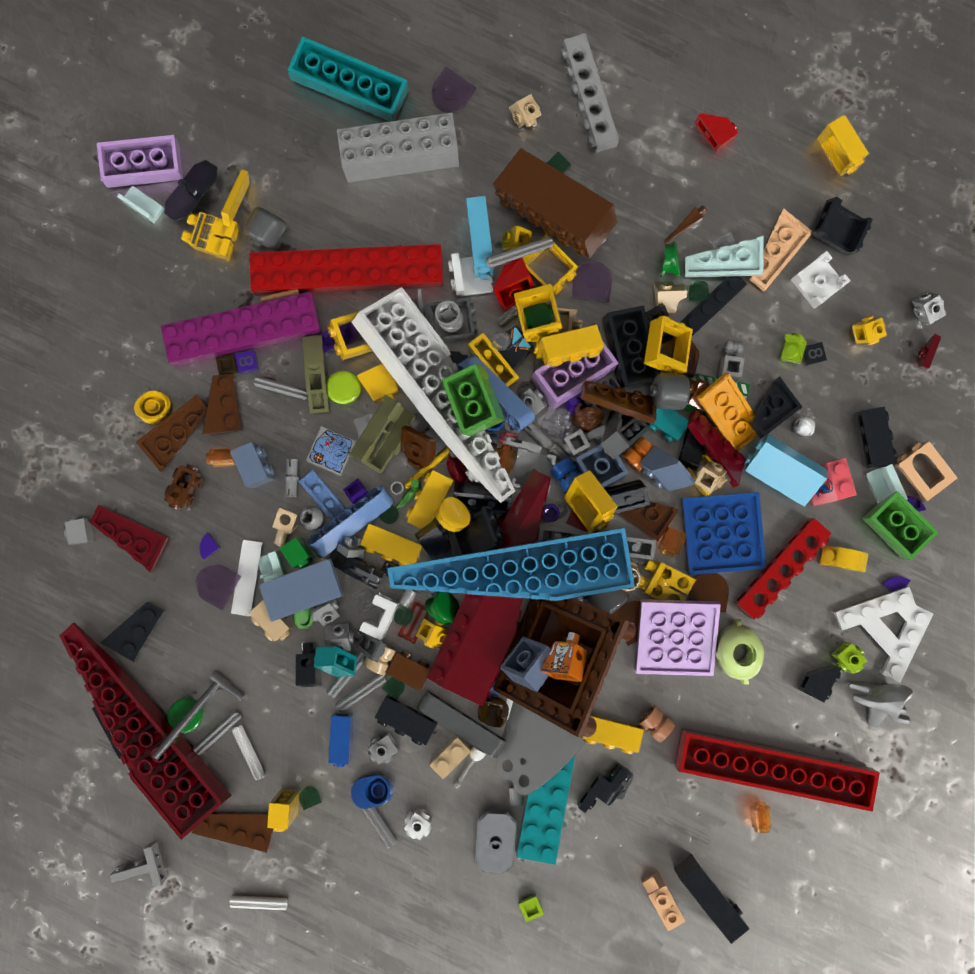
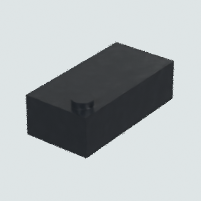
M644 305L608 312L602 320L609 350L619 363L614 370L618 384L625 390L652 385L655 376L660 373V370L644 364L649 334V324Z
M692 854L674 868L681 882L731 944L750 929L741 917L743 914L742 910L736 903L734 905L730 903Z

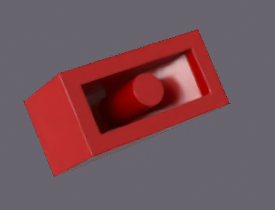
M701 113L695 120V124L715 152H718L734 141L738 135L737 126L726 117Z

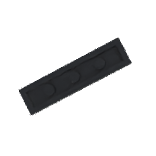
M728 276L679 323H683L686 327L693 329V336L736 296L747 283L740 276Z

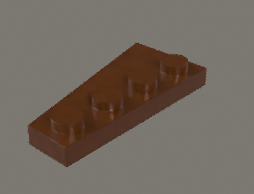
M213 812L192 830V833L267 853L273 835V828H267L268 814Z

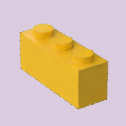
M597 325L543 337L539 343V349L545 366L552 365V367L559 366L566 361L576 362L582 357H596L604 347Z
M484 333L468 344V351L472 355L477 356L508 388H511L518 382V375Z
M432 470L431 474L427 473L423 480V483H425L423 490H419L414 500L417 502L414 508L410 507L406 514L407 522L422 529L434 521L436 518L435 510L439 508L440 502L446 498L454 481Z
M368 524L360 543L366 552L374 554L376 551L382 554L381 558L392 562V559L400 561V566L417 563L423 548L419 543L373 524Z
M594 714L590 715V717L595 719L597 728L591 737L583 736L586 743L595 744V742H598L608 749L618 747L622 748L621 751L624 753H639L644 732L641 726Z
M281 789L269 803L267 828H273V831L283 832L290 827L298 815L300 791Z

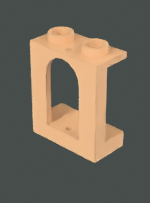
M919 441L911 447L912 451L908 454L903 453L897 457V462L893 464V467H899L918 492L916 498L920 502H925L955 481L957 476L930 441L923 443ZM922 453L928 456L942 474L941 477L929 486H927L913 467L912 461L917 454Z
M658 871L641 880L668 931L685 922L681 911Z

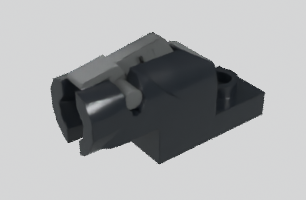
M337 548L332 551L329 557L335 568L376 590L380 585L379 579L385 575L384 571L359 557H345L337 551Z
M617 763L607 774L608 778L599 772L578 802V808L584 813L588 809L591 810L596 804V797L608 806L617 799H624L634 774L620 763Z

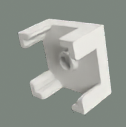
M827 251L791 279L814 309L851 281L846 274L840 277L828 263L832 257Z
M379 592V594L375 595L372 603L386 610L385 612L382 611L379 616L378 622L380 624L367 619L366 622L362 623L359 631L381 640L384 638L400 603Z

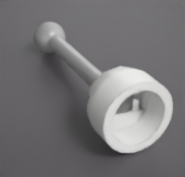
M474 745L469 753L470 762L460 778L454 782L455 788L461 787V782L474 761H480L486 755L485 752Z

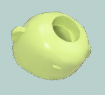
M735 619L732 625L721 629L717 636L716 659L721 670L728 677L740 680L742 685H748L749 679L756 676L763 665L764 647L759 636L750 627L742 625L741 619ZM744 644L746 655L742 660L736 661L733 657V651L737 645Z

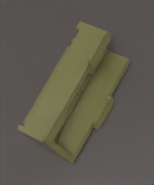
M384 395L382 398L384 399L383 403L380 404L379 409L374 413L354 445L352 452L348 453L380 474L393 454L397 455L401 450L402 427L405 425L411 427L417 417L414 413L403 408L400 402L387 395ZM389 421H391L392 423L386 431L385 428ZM382 432H384V433H385L384 436L382 437V439L380 440L379 444H378L377 447L375 448V444H376L377 440H378L379 437L381 436Z

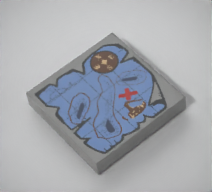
M321 426L306 461L342 476L350 458L348 453L352 452L356 441Z

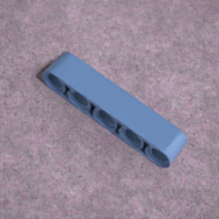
M471 355L457 365L458 372L474 364L485 367L505 421L516 431H521L535 420L533 411L477 356Z
M376 486L368 494L312 534L307 540L308 546L319 558L325 557L338 547V543H344L346 536H353L390 508L394 502L392 497L383 486Z

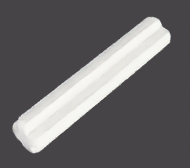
M238 725L234 727L232 733L254 779L259 780L263 778L265 772L243 726Z
M233 895L230 898L229 904L231 908L286 910L288 899Z

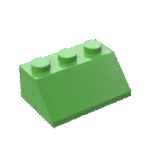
M898 491L875 505L862 518L903 560H912L939 533Z

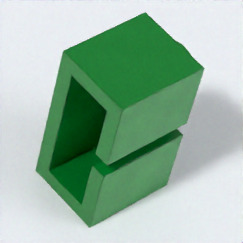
M296 537L279 548L292 568H305L312 563L311 559L315 557L302 537Z

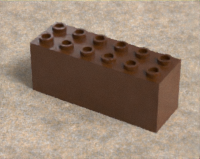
M522 148L518 150L493 183L496 190L495 194L499 197V203L503 207L513 209L514 213L520 218H527L534 227L538 228L539 226L543 228L547 235L557 237L564 246L573 247L574 251L580 256L585 255L591 258L618 223L613 203Z

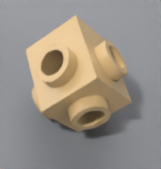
M532 94L509 107L513 120L518 124L519 128L524 125L529 128L536 124V119L542 115L540 107L535 102Z
M709 462L699 468L695 484L703 490L712 493L717 488H722L726 481L724 476L727 471L720 464Z

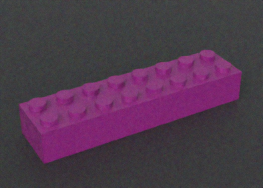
M311 292L161 325L168 363L173 366H180L322 333L315 297Z

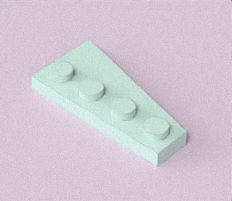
M764 236L685 257V277L763 276Z

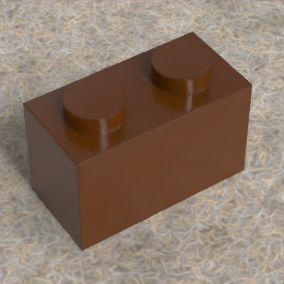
M402 650V652L397 651L386 674L421 691L431 670L430 664L422 659H419V661L413 659V655L405 650Z

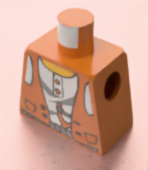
M569 632L566 642H554L541 672L553 679L582 682L587 651L578 645L580 635Z

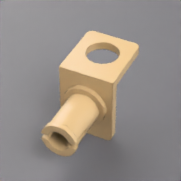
M282 507L278 509L272 526L278 529L273 543L281 547L286 544L288 534H291L298 526V523H295L297 514ZM286 514L291 520L283 518L281 515Z

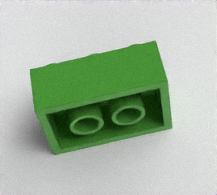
M474 364L442 380L462 435L473 436L505 421L484 366Z

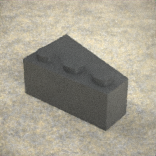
M612 410L609 413L600 445L607 455L615 459L650 428L639 419Z

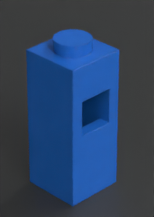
M334 713L331 716L328 763H332L335 767H344L345 764L350 762L353 714Z

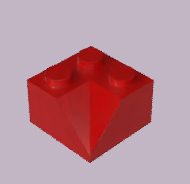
M523 258L512 260L504 265L498 279L491 283L502 310L516 305L515 293L535 288Z

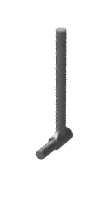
M215 670L209 677L211 684L151 756L156 760L162 756L216 690H226L239 701L245 695Z

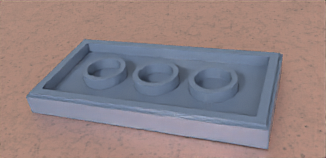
M331 559L259 584L271 622L344 596Z

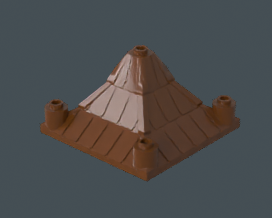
M576 598L558 601L530 599L507 657L523 636L547 645L551 649L556 641L566 642L569 632L580 635L578 645L587 651L582 682L553 679L548 676L544 684L536 692L513 682L501 669L493 690L576 737H591L597 728L595 719L590 717L591 711L594 708L597 696L603 686L604 679L607 676L620 641H630L635 636V625L630 621Z

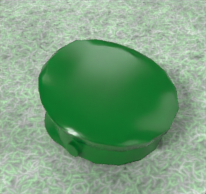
M675 241L671 244H665V260L660 277L665 273H672L678 277L681 275L677 243Z
M546 303L523 308L527 327L531 325L533 328L550 324L553 321V312Z
M437 592L434 598H429L425 602V608L429 615L444 625L453 622L460 607L456 598L448 592Z
M181 698L171 705L167 713V721L172 729L177 726L197 700ZM202 708L181 733L192 732L199 726L203 716Z

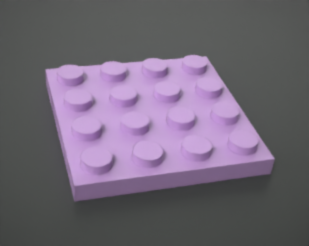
M641 599L636 674L714 676L720 602Z

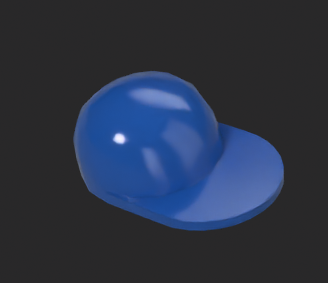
M383 775L359 779L354 783L351 790L354 804L361 809L383 805L389 802L393 795L392 782Z

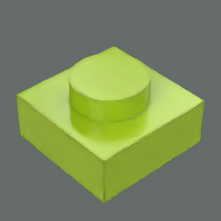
M536 894L518 902L526 923L544 915Z

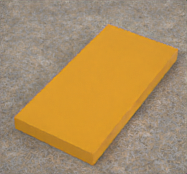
M725 372L696 397L720 434L730 441L738 452L757 436L749 424L754 416V412L729 373Z

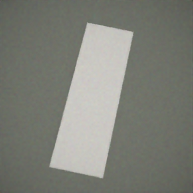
M243 540L231 610L232 614L251 616L249 612L252 610L262 542Z

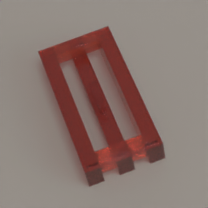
M417 601L414 602L397 636L413 644L416 643L418 637L414 636L412 638L410 635L423 610H426L425 605ZM418 606L420 609L406 635L403 632ZM426 612V614H425V616H424L423 619H428V617H429V613H428V612Z

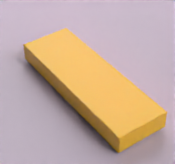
M246 170L240 171L221 211L222 221L226 226H231L250 185L249 174Z

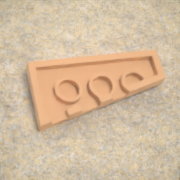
M783 209L763 249V276H751L749 280L762 291H765L810 237L812 231L787 210Z

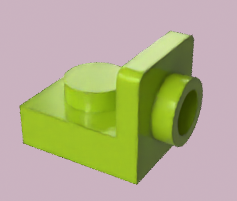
M799 333L785 334L786 342L780 359L786 362L801 364L807 345L805 338Z

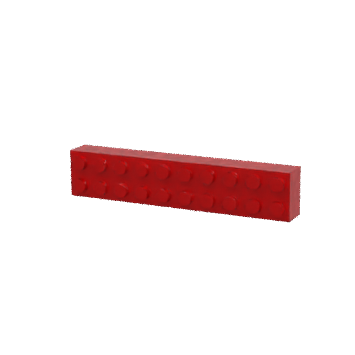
M441 244L249 253L250 286L255 296L297 289L303 294L308 292L394 290L401 287L403 289L444 287Z
M682 729L675 768L682 773L873 812L880 775V772L870 767Z

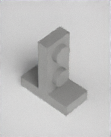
M157 841L149 843L143 849L145 858L135 861L133 865L128 866L125 863L115 867V871L109 875L111 883L149 872L153 887L162 885L167 878Z

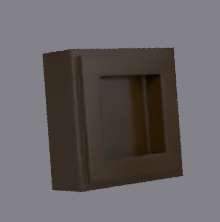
M235 354L216 357L219 375L239 373Z

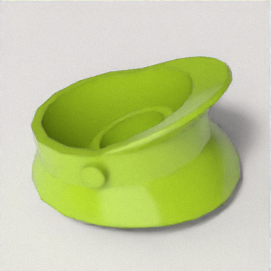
M348 371L335 372L326 383L328 398L339 404L353 402L361 392L359 379Z

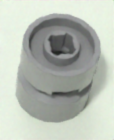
M450 300L443 301L436 307L435 317L444 331L455 332L462 327L464 322L463 315L455 302Z

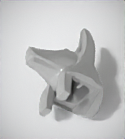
M849 682L848 686L850 688L867 694H853L852 698L856 702L868 706V726H880L887 716L896 722L910 723L909 716L900 713H906L904 703L912 697L913 691L911 688L901 684L876 685L867 682Z

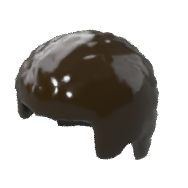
M488 696L484 706L479 705L478 719L491 727L501 728L504 726L509 714L507 702L498 696Z

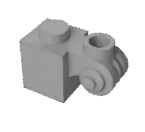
M728 339L723 347L725 355L720 359L718 378L727 372L733 380H738L742 377L745 359L739 357L741 352H743V345L741 341L736 342L735 340Z

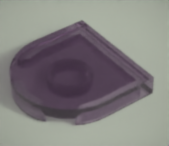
M445 66L432 86V99L436 107L441 111L447 113L458 112L468 103L475 93L476 87Z
M589 261L583 263L576 271L577 275L574 277L571 297L609 302L612 285L610 270L601 262Z
M209 565L203 568L196 577L195 584L198 595L204 601L223 610L241 575L222 565Z

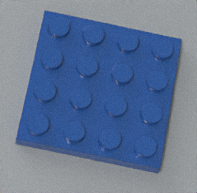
M759 492L681 498L688 575L766 569Z

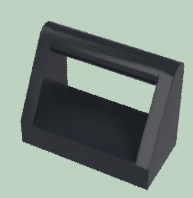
M640 479L605 489L618 506L614 514L650 505L647 488Z

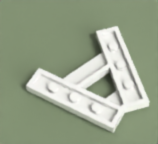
M907 586L834 611L840 630L861 625L889 655L880 674L899 683L933 616V613L915 604L910 587ZM895 612L900 614L905 623L898 637L882 622L880 617Z

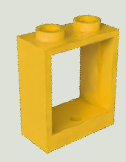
M845 115L829 123L817 137L818 142L840 176L845 173L850 175L865 162L864 158L869 154Z
M554 243L552 247L547 249L568 269L552 286L554 294L557 295L563 289L562 285L566 281L570 282L576 277L578 266ZM544 250L521 257L532 280L539 286L547 284L528 265Z
M552 284L514 294L526 343L536 342L543 337L564 333ZM551 301L556 322L528 329L523 308Z
M358 312L331 319L327 327L330 337L334 338L336 343L334 345L337 356L340 355L341 360L373 351L368 344L348 350L346 348L338 325L352 322Z
M660 316L650 321L644 364L666 373H686L693 329L686 327L683 323L671 320L668 316ZM663 331L676 337L673 358L660 353Z
M590 470L575 477L564 496L565 501L589 533L597 530L598 532L603 531L608 526V521L615 516L614 512L618 507Z

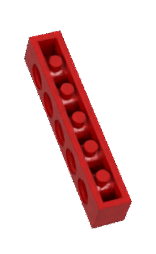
M809 518L767 564L766 569H763L733 603L750 619L761 618L766 612L765 608L778 599L779 596L777 594L781 590L787 589L794 575L798 576L804 570L803 565L807 561L813 560L817 555L816 551L829 542L830 539L828 537L832 533L815 518ZM808 536L812 538L811 546L806 545V538ZM796 550L800 554V558L797 561L793 559V553ZM782 565H785L787 567V572L785 575H782L780 573V567ZM770 579L774 581L772 589L767 587V582ZM757 593H760L762 600L757 604L754 601V597Z

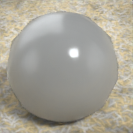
M308 506L300 512L299 520L304 528L314 530L323 524L324 516L319 508Z

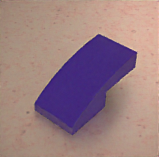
M352 322L339 327L346 346L363 339ZM328 330L318 334V336L322 335L325 353L335 350L334 345L336 343L334 338L330 337Z

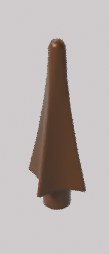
M703 205L699 209L695 207L684 221L664 240V243H668L681 232L703 220V214L707 212L706 207Z

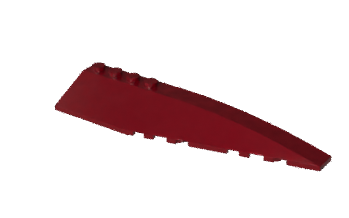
M536 470L532 471L500 526L504 533L503 540L505 544L494 549L533 543L538 539L539 522L542 520L543 504L546 502L551 477ZM466 594L427 679L467 700L484 706L499 674L500 667L504 663L517 635L518 628L516 627L518 618L520 619L522 600L525 598Z
M72 623L59 636L70 658H73L77 666L76 670L78 674H81L85 682L84 686L87 692H90L93 698L92 702L106 730H109L113 738L112 742L114 746H117L121 754L120 758L123 764H126L130 772L128 774L131 780L182 840L232 795L194 752L181 734L178 735L158 760L151 756L173 730L169 726L167 718L128 674L76 623ZM125 695L127 699L123 700L122 696Z

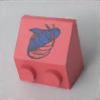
M846 458L821 464L822 467L828 470L827 480L811 498L813 506L857 495Z

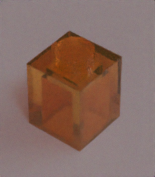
M667 527L658 549L663 550V555L672 558L674 555L679 556L687 534Z

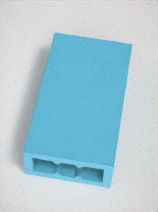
M485 196L466 198L475 278L488 279L490 276H494V267L489 268L486 263V258L493 256Z
M767 434L765 439L761 438L755 446L756 451L753 454L750 453L745 459V471L804 507L827 480L828 476L826 468Z

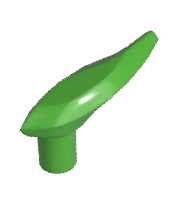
M416 479L411 481V487L395 506L396 509L403 507L415 498L417 492L421 489V481L418 482Z

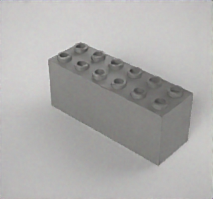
M453 113L337 129L342 168L348 183L459 167Z

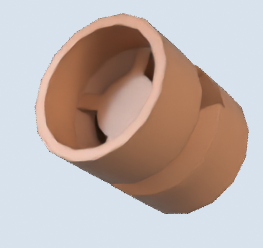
M655 705L651 706L638 722L646 731L650 730V735L659 743L670 735L676 725L667 716L663 717V712Z

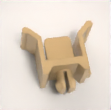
M550 301L549 307H550L551 310L553 311L552 304H551V301ZM558 308L563 332L572 331V328H582L583 320L579 318L573 319L577 314V310ZM553 314V321H552V323L556 322V321H555L554 314Z

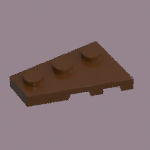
M232 374L212 376L202 435L241 430Z
M649 501L650 505L617 513L656 541H659L680 509Z

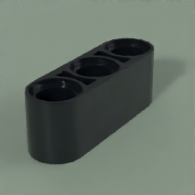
M706 417L707 421L711 424V419ZM688 427L678 460L685 468L689 467L691 470L697 471L705 444L701 445Z

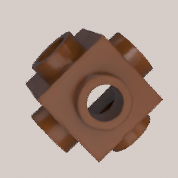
M691 379L688 404L704 412V408L696 397L707 389L710 384L701 379L698 382Z

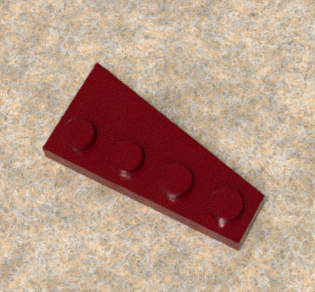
M697 410L692 411L687 427L701 445H706L710 458L712 460L716 459L723 469L727 471L726 474L731 479L730 485L733 488L739 486L745 463L743 454L738 452L731 442L726 440L718 429L714 428L707 421L705 416L701 415Z

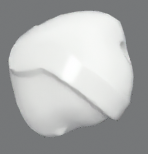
M801 416L795 421L793 430L802 437H809L814 433L815 422L809 417Z

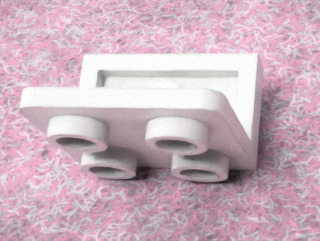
M459 253L451 254V260L448 261L449 272H453L454 279H451L452 291L456 290L457 297L493 292L492 276L488 279L475 278L473 257L459 258Z

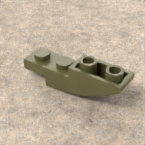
M322 335L302 337L309 412H329Z

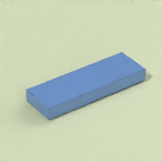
M314 469L298 481L330 520L347 509Z

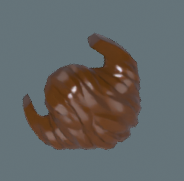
M579 403L575 407L572 423L582 431H591L599 426L605 417V412L600 410V408L592 406L582 410L583 404Z

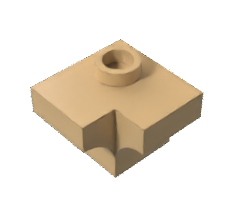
M654 282V307L663 303L668 313H676L678 302L681 299L687 298V289L684 284L674 285L673 282Z

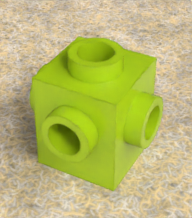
M844 642L831 654L838 661L836 665L841 667L843 672L858 673L867 662L863 656L865 654L863 650L849 642Z

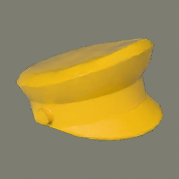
M159 391L144 392L134 404L135 414L145 423L152 425L161 423L169 416L171 411L169 397Z
M447 497L440 502L439 508L435 510L436 519L448 531L459 532L469 525L470 513L459 499Z

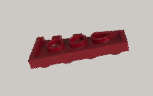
M101 505L97 506L90 520L94 527L113 540L122 550L130 554L135 561L142 564L150 573L153 572L169 537Z

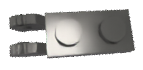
M359 627L357 631L361 634L360 639L354 638L352 643L370 660L378 662L379 658L384 654L386 644L359 631Z

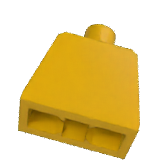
M383 363L357 375L359 381L375 403L384 401L382 399L384 395L393 398V395L399 393L397 382Z

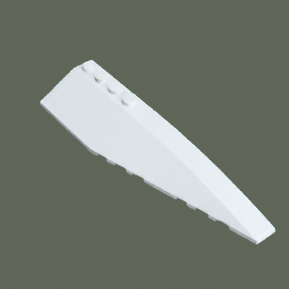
M401 287L358 312L352 324L445 444L500 503L513 494L515 489L505 468H502L499 462L500 457L491 445L492 440L489 434H486L484 430L473 436L462 435L442 383L443 379L457 373L458 368L450 358L451 353L448 347L405 290Z

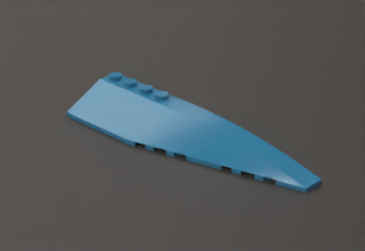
M625 528L556 538L387 568L390 588L558 601L635 587Z

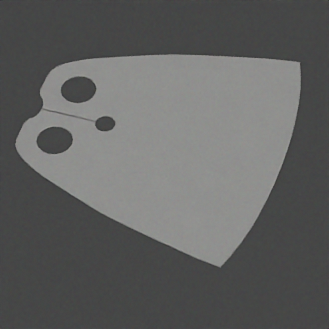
M513 702L502 738L507 742L497 757V772L503 779L510 780L513 783L514 789L519 794L528 795L555 776L582 748L585 741L583 738L576 737ZM521 758H525L526 763L524 765H521L520 763ZM505 760H510L513 764L510 772H505L503 769V762ZM523 774L529 778V785L527 787H521L519 784V778Z

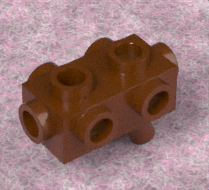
M187 464L186 467L180 465L179 468L174 470L172 475L174 479L171 486L169 485L164 493V496H166L164 501L169 503V507L180 510V508L186 509L187 506H191L194 500L192 493L202 483L201 473L197 472V467ZM191 475L190 481L187 482L186 477Z

